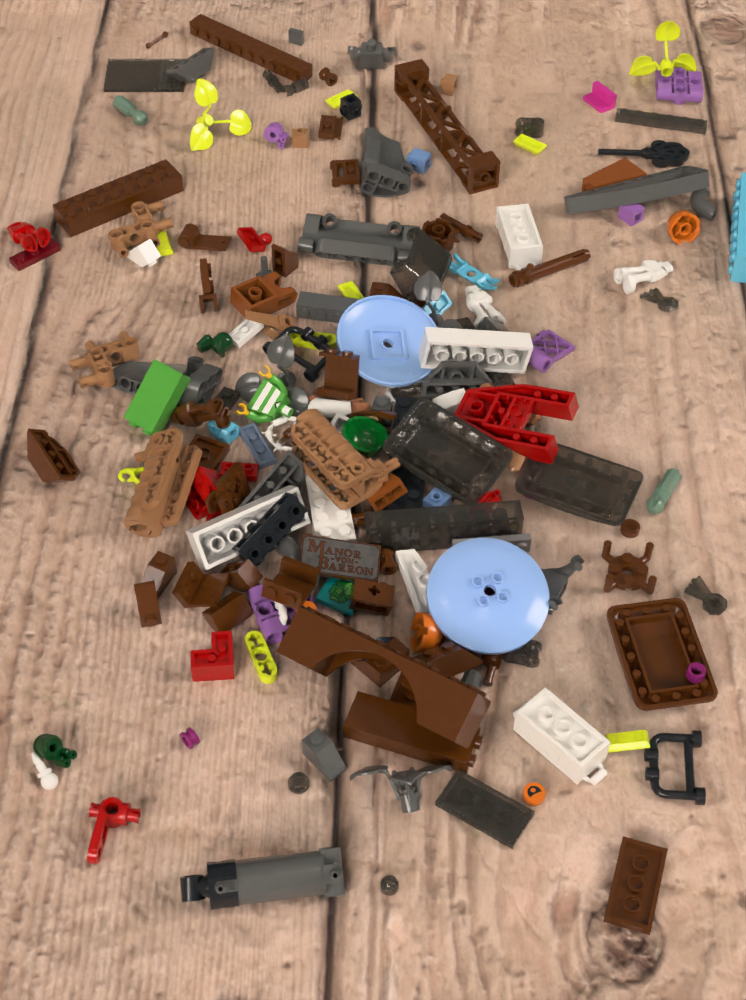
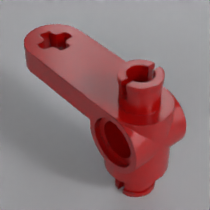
M109 797L103 800L101 804L93 802L90 804L89 817H97L87 853V862L89 864H99L109 828H117L121 825L127 826L129 822L139 823L140 820L138 818L141 817V809L131 808L130 803L121 802L116 797Z

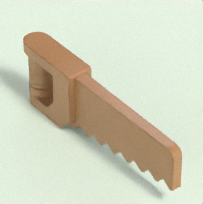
M244 311L247 320L276 327L280 331L295 326L294 318L287 315L275 316L255 311Z

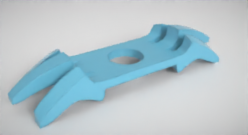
M456 253L453 254V257L457 264L450 258H446L443 261L452 274L460 275L474 285H477L478 288L482 290L497 289L496 286L491 284H497L500 279L492 278L488 273H482L469 265L467 261L462 260ZM474 272L476 275L470 277L467 275V273Z

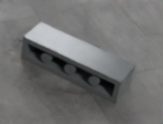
M300 291L296 303V317L339 323L345 310L360 299Z

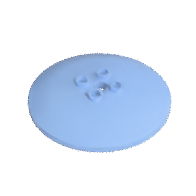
M374 295L356 301L345 310L338 323L336 339L339 352L348 350L353 351L355 355H360L359 376L382 386L404 387L422 381L434 370L421 368L418 352L425 327L437 326L422 308L406 299L391 295ZM386 342H387V343H389L392 347H386V346H384L383 343H386Z
M494 538L470 539L449 548L434 564L426 589V599L430 615L443 635L461 648L479 654H504L524 646L539 632L549 609L548 584L538 564L519 547ZM487 587L492 588L495 594L488 596L485 594L484 589Z

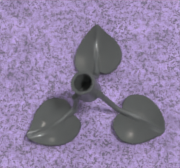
M432 270L427 271L415 282V296L419 300H426L428 307L432 311L429 316L438 328L463 329L457 320H443L440 314H436V310H434L430 301L439 300L442 294V286L436 273Z
M285 334L269 344L267 356L271 363L277 364V368L284 372L279 374L278 378L287 387V397L290 399L288 406L294 409L292 416L297 417L302 412L308 410L309 398L302 388H292L296 377L294 373L284 369L289 368L295 359L292 339L289 334ZM249 372L242 375L236 382L235 391L244 401L250 402L261 385L260 376L257 373Z
M374 765L354 772L350 776V781L356 776L375 773L385 774L397 796V800L401 801L402 812L410 813L420 810L418 797L420 796L421 778L427 774L444 769L452 772V766L431 765L419 770L409 771L405 774L399 773L391 776L387 770L388 766ZM416 780V788H415V791H414V787H410V786H411V785L414 783V781ZM394 781L405 783V789L401 790V794Z

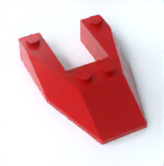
M528 384L472 388L466 390L453 415V419L534 461L552 464L559 450L555 435L523 429L531 414L573 421L579 405L575 392Z

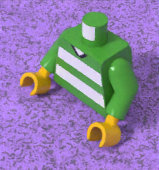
M264 365L267 369V374L264 375L261 371H259V374L264 377L266 376L268 379L264 378L247 407L243 403L238 404V406L243 408V412L235 410V413L237 415L244 414L246 418L256 423H270L282 415L290 418L294 409L288 406L290 403V399L287 397L288 391L283 381L274 373L271 374L270 368Z

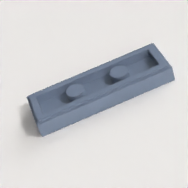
M255 422L240 427L239 435L256 464H259V469L275 465L277 459Z

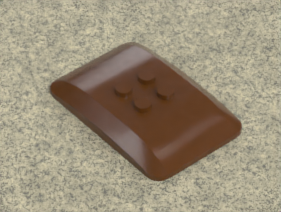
M669 598L611 606L608 609L607 620L636 707L643 711L708 703L716 699L718 694L716 684L687 605L682 599ZM697 662L705 666L706 674L701 683H692L687 679L686 671L689 664ZM692 671L693 674L700 675V672Z

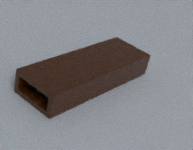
M357 691L343 725V737L430 764L451 765L453 771L466 775L469 767H474L477 757L474 753L476 749H480L483 737L480 736L479 727L467 749L417 724V708Z

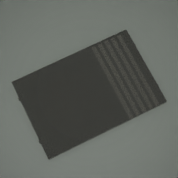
M108 59L103 91L184 92L185 82H180L169 76L166 71L185 59Z

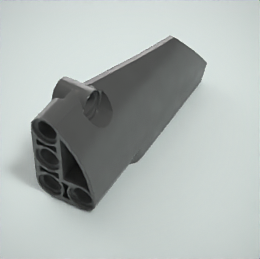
M374 127L365 128L360 166L363 169L361 180L362 193L383 198L408 193L414 168L405 162L400 143L385 137Z
M197 356L189 357L187 365L165 364L191 378L176 406H180L188 401H193L196 405L207 402L213 396L222 377V368L207 363L204 364V360ZM127 361L113 368L116 383L112 388L135 395L152 363Z

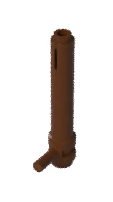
M581 249L535 266L529 263L525 268L513 271L509 275V282L512 287L517 288L524 284H530L536 279L587 262L591 257L590 252L587 249Z

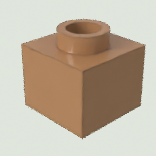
M446 73L444 78H441V94L453 96L457 89L458 75Z
M308 128L292 129L293 148H308Z
M509 449L503 463L509 465V470L518 473V471H526L531 459Z

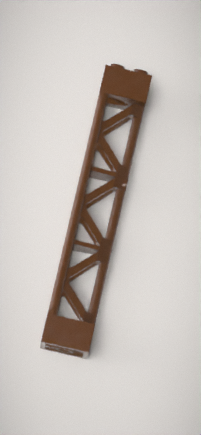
M423 59L395 65V93L406 104L460 178L467 192L471 195L497 188L501 161L493 151L483 153L452 112L451 106L445 103L430 83L429 67ZM416 97L414 102L409 100V98ZM424 98L432 100L434 102L427 103V101ZM449 117L452 122L446 121L445 119ZM430 121L436 124V127L432 130L427 124ZM445 126H448V127H451V128H454V129H457V130H449V131H448V129H447ZM470 145L473 150L467 149L466 147ZM454 149L457 152L456 156L452 158L447 150ZM460 168L468 169V170L466 171V176L464 175V173L461 171Z

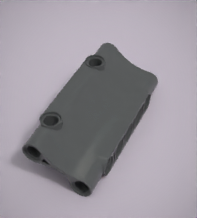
M307 213L302 237H299L298 252L312 253L318 257L386 266H393L395 264L413 266L417 240L420 235V226L401 225L397 221L384 225L337 219L331 213L325 216ZM328 222H334L332 225H327ZM393 229L399 230L396 233L391 232Z

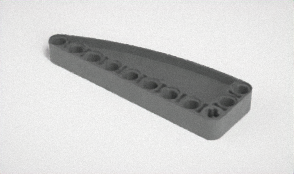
M681 166L564 197L566 213L575 214L626 206L710 187L709 172L707 169L694 166Z

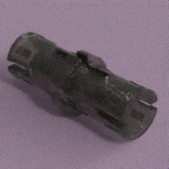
M265 70L262 76L267 80L268 85L274 88L277 93L283 92L284 86L279 82L278 77L273 75L270 70Z

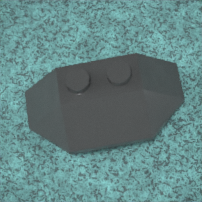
M214 47L201 49L167 70L166 73L180 82H188V84L196 82L197 78L205 76V73L211 69L215 51Z
M441 361L423 381L421 398H436L464 388L466 392L467 389L479 388L484 383H490L492 386V380L476 361Z
M288 450L239 507L289 485L298 487L300 494L304 492L303 462Z

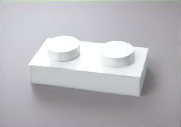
M247 319L229 333L233 339V344L241 348L264 328V324Z

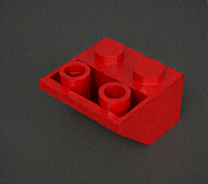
M202 466L195 473L185 504L196 520L206 517L209 513L205 500L213 490L218 491L215 482L220 478L216 470Z

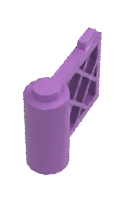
M549 329L547 331L542 330L537 333V337L531 339L533 351L528 364L539 372L545 373L553 363L573 352L575 346ZM549 336L553 340H545V338ZM534 344H540L543 347H537ZM546 345L555 346V348H548ZM558 346H562L567 349H559ZM547 353H555L556 355L552 357Z

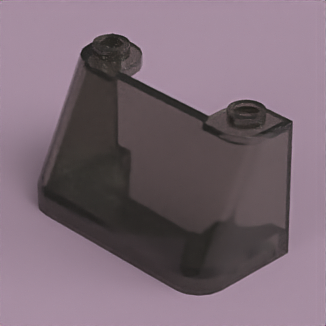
M415 227L409 229L406 234L407 240L413 241L407 259L397 260L390 271L403 297L412 303L422 301L414 294V285L418 278L427 271L432 270L438 276L442 286L452 262V256L447 249L422 229Z

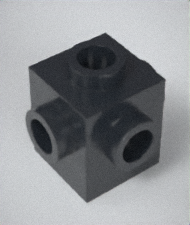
M354 93L340 98V113L348 121L361 116V100Z

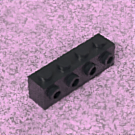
M285 492L234 545L232 550L242 560L249 559L254 566L260 565L264 560V556L277 547L281 538L289 535L291 528L304 519V514L308 510L293 494Z

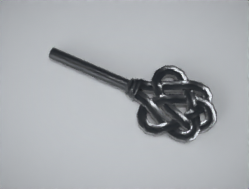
M655 140L651 143L650 148L646 147L642 150L598 149V155L641 156L644 159H651L654 166L665 168L667 166H682L688 160L690 151L677 142Z

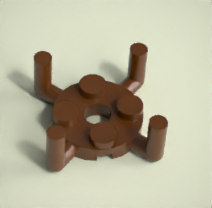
M609 540L604 541L601 556L609 563L604 591L609 593L614 588L625 590L626 588L634 591L641 588L647 594H653L657 577L650 576L648 584L646 583L648 567L645 564L651 559L654 544L652 542L646 543L644 555L641 558H637L631 553H624L614 558L610 555L612 542ZM623 571H630L632 575H625Z

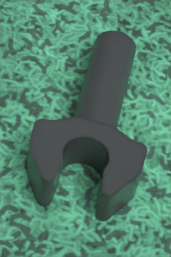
M261 256V271L256 273V277L272 273V270H268L267 256Z

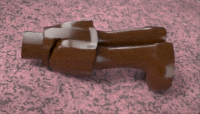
M212 398L198 405L193 401L183 403L174 409L170 419L174 423L179 425L185 424L187 427H198L204 422L215 420L217 427L224 429L229 427L231 415L228 407H223L224 402L222 399Z

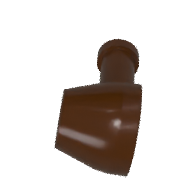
M482 654L483 664L488 666L485 678L482 681L484 685L492 686L495 671L501 665L502 654Z

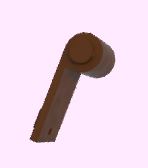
M189 223L183 228L178 238V243L186 249L226 251L232 238L231 236L200 234L199 228Z

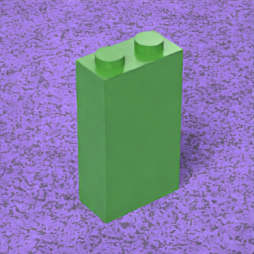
M154 359L124 418L129 420V425L137 429L139 426L143 428L142 432L149 436L163 431L191 378Z

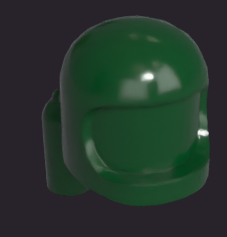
M220 332L213 338L210 334L204 335L196 345L201 353L212 349L223 358L225 352L232 348L233 339L228 333Z
M41 734L33 742L34 752L41 758L54 760L56 766L68 768L71 765L70 759L77 757L75 750L63 748L61 739L56 735Z

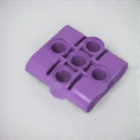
M676 67L671 76L664 77L661 75V70H656V100L672 101L677 105H682L685 102L702 103V72L686 71L682 67Z
M263 584L254 586L249 589L247 595L256 616V623L260 626L267 644L279 643L282 641L296 613V609L287 608L288 619L286 625L283 626L279 619V611L275 608V602L261 596ZM312 594L306 601L313 602Z

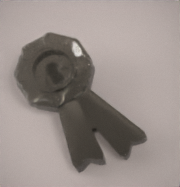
M658 288L650 289L649 293L644 292V294L640 295L641 299L658 304V308L662 311L673 312L678 309V300L674 297H664Z
M700 576L697 579L692 578L691 583L685 588L684 592L702 600L703 610L710 615H721L726 611L727 600L718 593H711Z

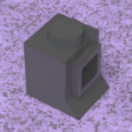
M375 396L371 410L392 411L393 403H391L389 398ZM382 418V425L390 428L393 420Z

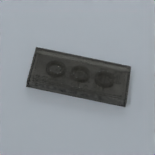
M460 769L455 772L435 801V806L511 849L514 848L535 814V811Z

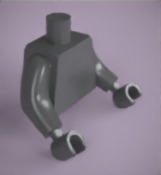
M369 39L367 42H362L358 48L356 46H348L347 54H349L351 61L358 62V69H385V62L393 61L394 55H396V47H387L386 49L381 42Z
M580 555L572 557L570 563L563 567L541 569L549 589V615H552L558 609V605L563 603L561 597L567 589L568 578L576 570H582L583 566L581 564L584 563V560Z

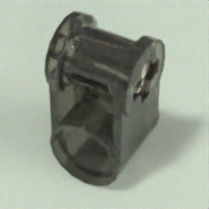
M520 117L516 120V136H519L521 130H523L522 134L531 138L543 137L544 120L542 118Z
M530 640L524 646L502 654V659L508 663L524 665L530 668L537 667L540 664L538 657L539 652L542 650V644L538 641Z

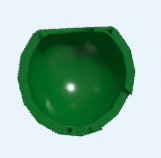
M355 416L349 418L343 424L341 434L360 454L367 458H371L379 453L389 440L386 429L374 419L365 416Z

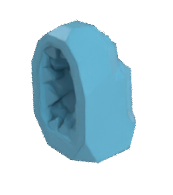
M215 420L208 421L207 423L209 432L225 444L232 443L240 433L239 426L232 421L229 427L224 429L218 428Z

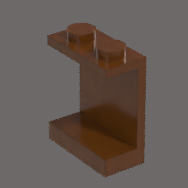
M326 348V351L319 352V356L326 357L324 386L317 388L316 395L347 401L357 398L360 355H355L353 351L348 350L337 352L336 348Z
M283 556L280 562L279 573L273 580L264 579L261 596L298 609L299 606L302 607L317 588L321 569Z

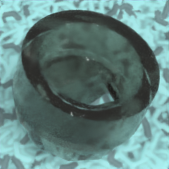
M393 875L384 876L380 882L381 892L387 896L396 894L399 889L397 878Z

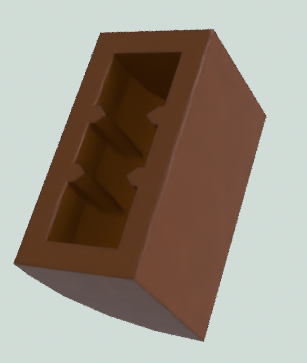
M233 591L221 599L217 606L209 607L202 614L211 628L217 632L231 630L251 616L253 612L244 594Z

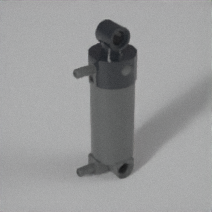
M339 846L319 848L318 851L207 862L206 876L196 874L180 877L182 902L199 901L208 897L210 898L211 910L239 907V905L322 895L325 898L345 895L341 848Z

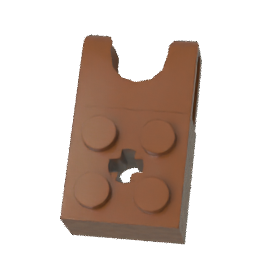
M272 272L231 287L230 303L245 318V310L271 314L287 307L296 301L298 293L293 287L281 288L282 276L278 272Z

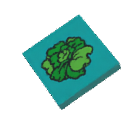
M328 578L316 596V602L351 617L355 610L349 609L351 587L354 581Z

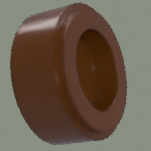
M626 519L621 523L620 532L627 538H635L639 535L640 524L634 519Z

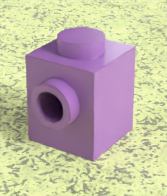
M639 203L620 206L618 218L632 227L643 220L645 208Z

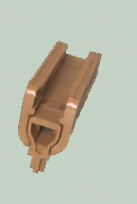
M309 409L302 412L296 417V424L291 428V438L296 444L292 448V453L303 462V471L339 509H350L373 496L382 487V483L388 481V473L401 466L397 457H393L384 463L379 459L373 461L369 458L366 460L317 409ZM313 462L315 466L309 467L306 464ZM334 485V486H336L338 489H337V490H330L328 487Z
M176 427L152 434L145 451L134 454L137 463L143 461L145 463L144 470L139 477L140 481L135 488V495L131 499V506L128 508L124 518V525L129 531L138 536L147 538L158 537L161 535L163 528L174 526L182 516L202 456V450L196 445H186L183 447L181 445L184 439L182 437L183 434Z

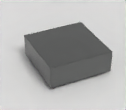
M290 28L288 30L289 43L302 46L304 44V31Z

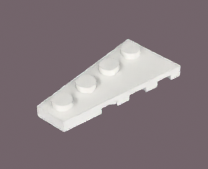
M415 549L396 551L395 559L415 612L430 613L426 599L427 582L430 575L427 565Z

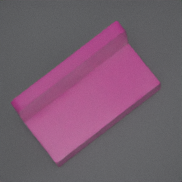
M599 81L593 82L592 93L583 96V100L600 113L615 108L617 95Z

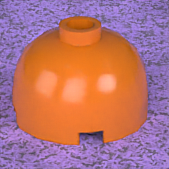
M677 211L670 216L667 222L668 235L678 244H682V241L692 242L700 232V220L690 211Z
M416 613L411 625V630H414V637L410 636L412 651L424 653L427 649L439 647L445 641L446 636L439 630L430 613Z

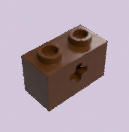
M355 578L351 587L349 609L388 616L393 607L395 586L388 585L385 582L378 583L365 578Z

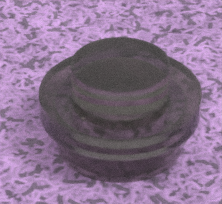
M296 772L289 777L288 788L291 792L302 794L309 789L310 781L304 773Z

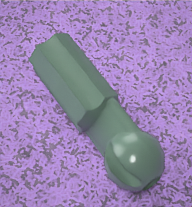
M117 95L114 98V107L127 117H133L135 124L142 126L147 123L148 117L144 111H137L136 105L124 96Z
M674 468L667 469L655 491L646 501V509L649 513L660 514L664 510L665 504L682 479L679 470Z

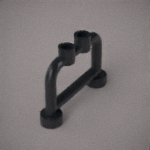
M291 326L283 330L275 338H280L285 334L296 333L300 335L302 340L313 343L318 350L326 351V348H331L327 344V338L323 335L316 338L313 336L314 331L310 327H306L303 330L300 327ZM269 341L262 346V349L266 354L267 348L271 343ZM295 354L294 361L306 368L303 373L304 377L309 382L314 383L319 378L318 372L326 364V357H323L315 366Z
M692 730L691 734L659 733L651 738L650 748L644 749V761L649 762L650 767H645V781H650L652 791L660 798L694 800L695 805H705L706 790L705 787H695L693 747L701 748L702 745L701 730ZM683 742L686 791L664 790L660 787L658 743Z

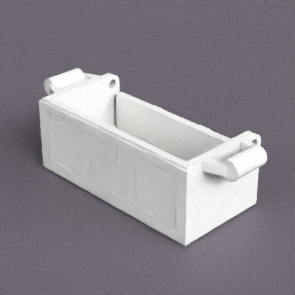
M529 204L496 207L495 226L499 230V235L508 258L509 268L521 270L529 263H532L533 266L541 264L543 244Z
M546 687L513 712L515 717L513 730L577 785L584 780L596 786L608 775L602 762L607 757L610 741ZM598 767L600 770L589 778L588 775Z

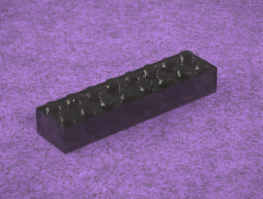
M520 500L364 512V543L381 545V550L391 549L394 553L399 550L415 549L417 552L449 549L452 547V539L522 534L524 516Z

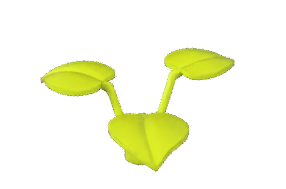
M673 21L663 22L655 31L656 39L664 41L665 59L661 61L660 66L656 61L652 62L651 57L640 56L632 63L629 75H648L653 73L656 67L658 71L661 70V75L664 77L671 76L676 67H682L686 71H696L695 59L690 54H680L672 62L668 59L667 40L674 41L680 36V27Z
M196 80L194 90L195 101L202 107H208L202 112V116L197 118V124L191 130V151L206 150L211 147L213 135L207 129L212 124L230 123V132L237 136L245 135L251 130V121L242 110L233 111L230 115L231 120L214 121L207 112L211 108V104L216 103L218 100L217 90L207 80Z

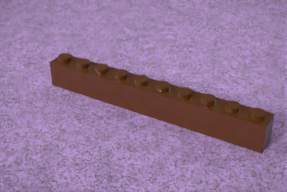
M202 14L189 21L190 34L302 85L312 77V64Z

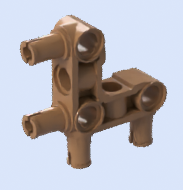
M162 200L150 204L142 201L134 202L131 205L135 224L109 231L108 236L111 247L118 252L121 258L128 256L127 248L142 244L149 239L152 240L157 248L160 245L157 237L160 231L174 228L171 217L161 221H154L151 215L164 210Z
M127 331L119 333V340L96 346L94 341L90 340L85 343L87 353L83 357L69 360L72 371L88 367L93 373L78 378L81 389L96 384L103 388H109L116 383L112 365L139 358L138 342L135 337H130Z

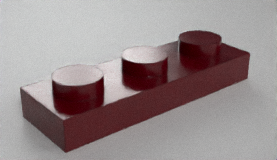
M50 237L49 243L44 248L38 245L36 252L24 250L10 257L9 261L18 271H21L61 251V246Z

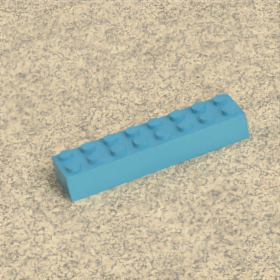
M741 172L740 179L737 178L736 191H734L732 199L733 212L731 221L734 222L731 223L730 229L732 232L730 235L729 252L731 253L729 254L728 263L731 264L728 266L727 274H730V281L746 283V173Z

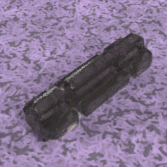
M423 382L400 388L394 387L391 389V394L396 398V396L400 397V395L404 397L417 394V392L421 393Z

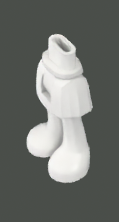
M646 260L642 261L641 266L619 267L614 270L613 276L617 284L623 283V290L626 294H632L636 289L637 283L643 281L654 283L667 276L669 272L673 271V266L668 261Z
M477 285L465 288L466 305L477 316L474 321L475 330L484 317L497 319L502 325H505V317L491 305L493 300L487 292L478 288Z

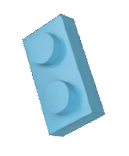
M442 290L438 301H430L432 307L436 310V314L440 315L453 304L444 290ZM426 303L422 309L429 315L432 311Z

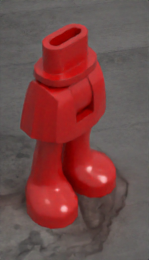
M15 222L7 227L14 243H21L23 249L29 252H36L38 245L44 248L50 241V232L44 227H39L36 230L34 226L26 222Z

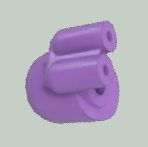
M278 122L270 123L263 133L264 138L269 142H277L279 149L285 147L286 140L289 137V134L284 132L283 126Z

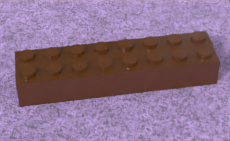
M166 159L53 204L55 220L70 237L76 236L131 213V205L134 202L142 201L150 204L184 191L182 175Z

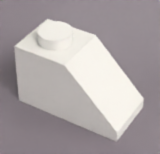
M151 239L130 250L127 256L141 267L146 265L151 267L157 263L156 259L161 257Z

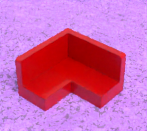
M232 631L211 632L212 649L191 650L193 682L235 679Z

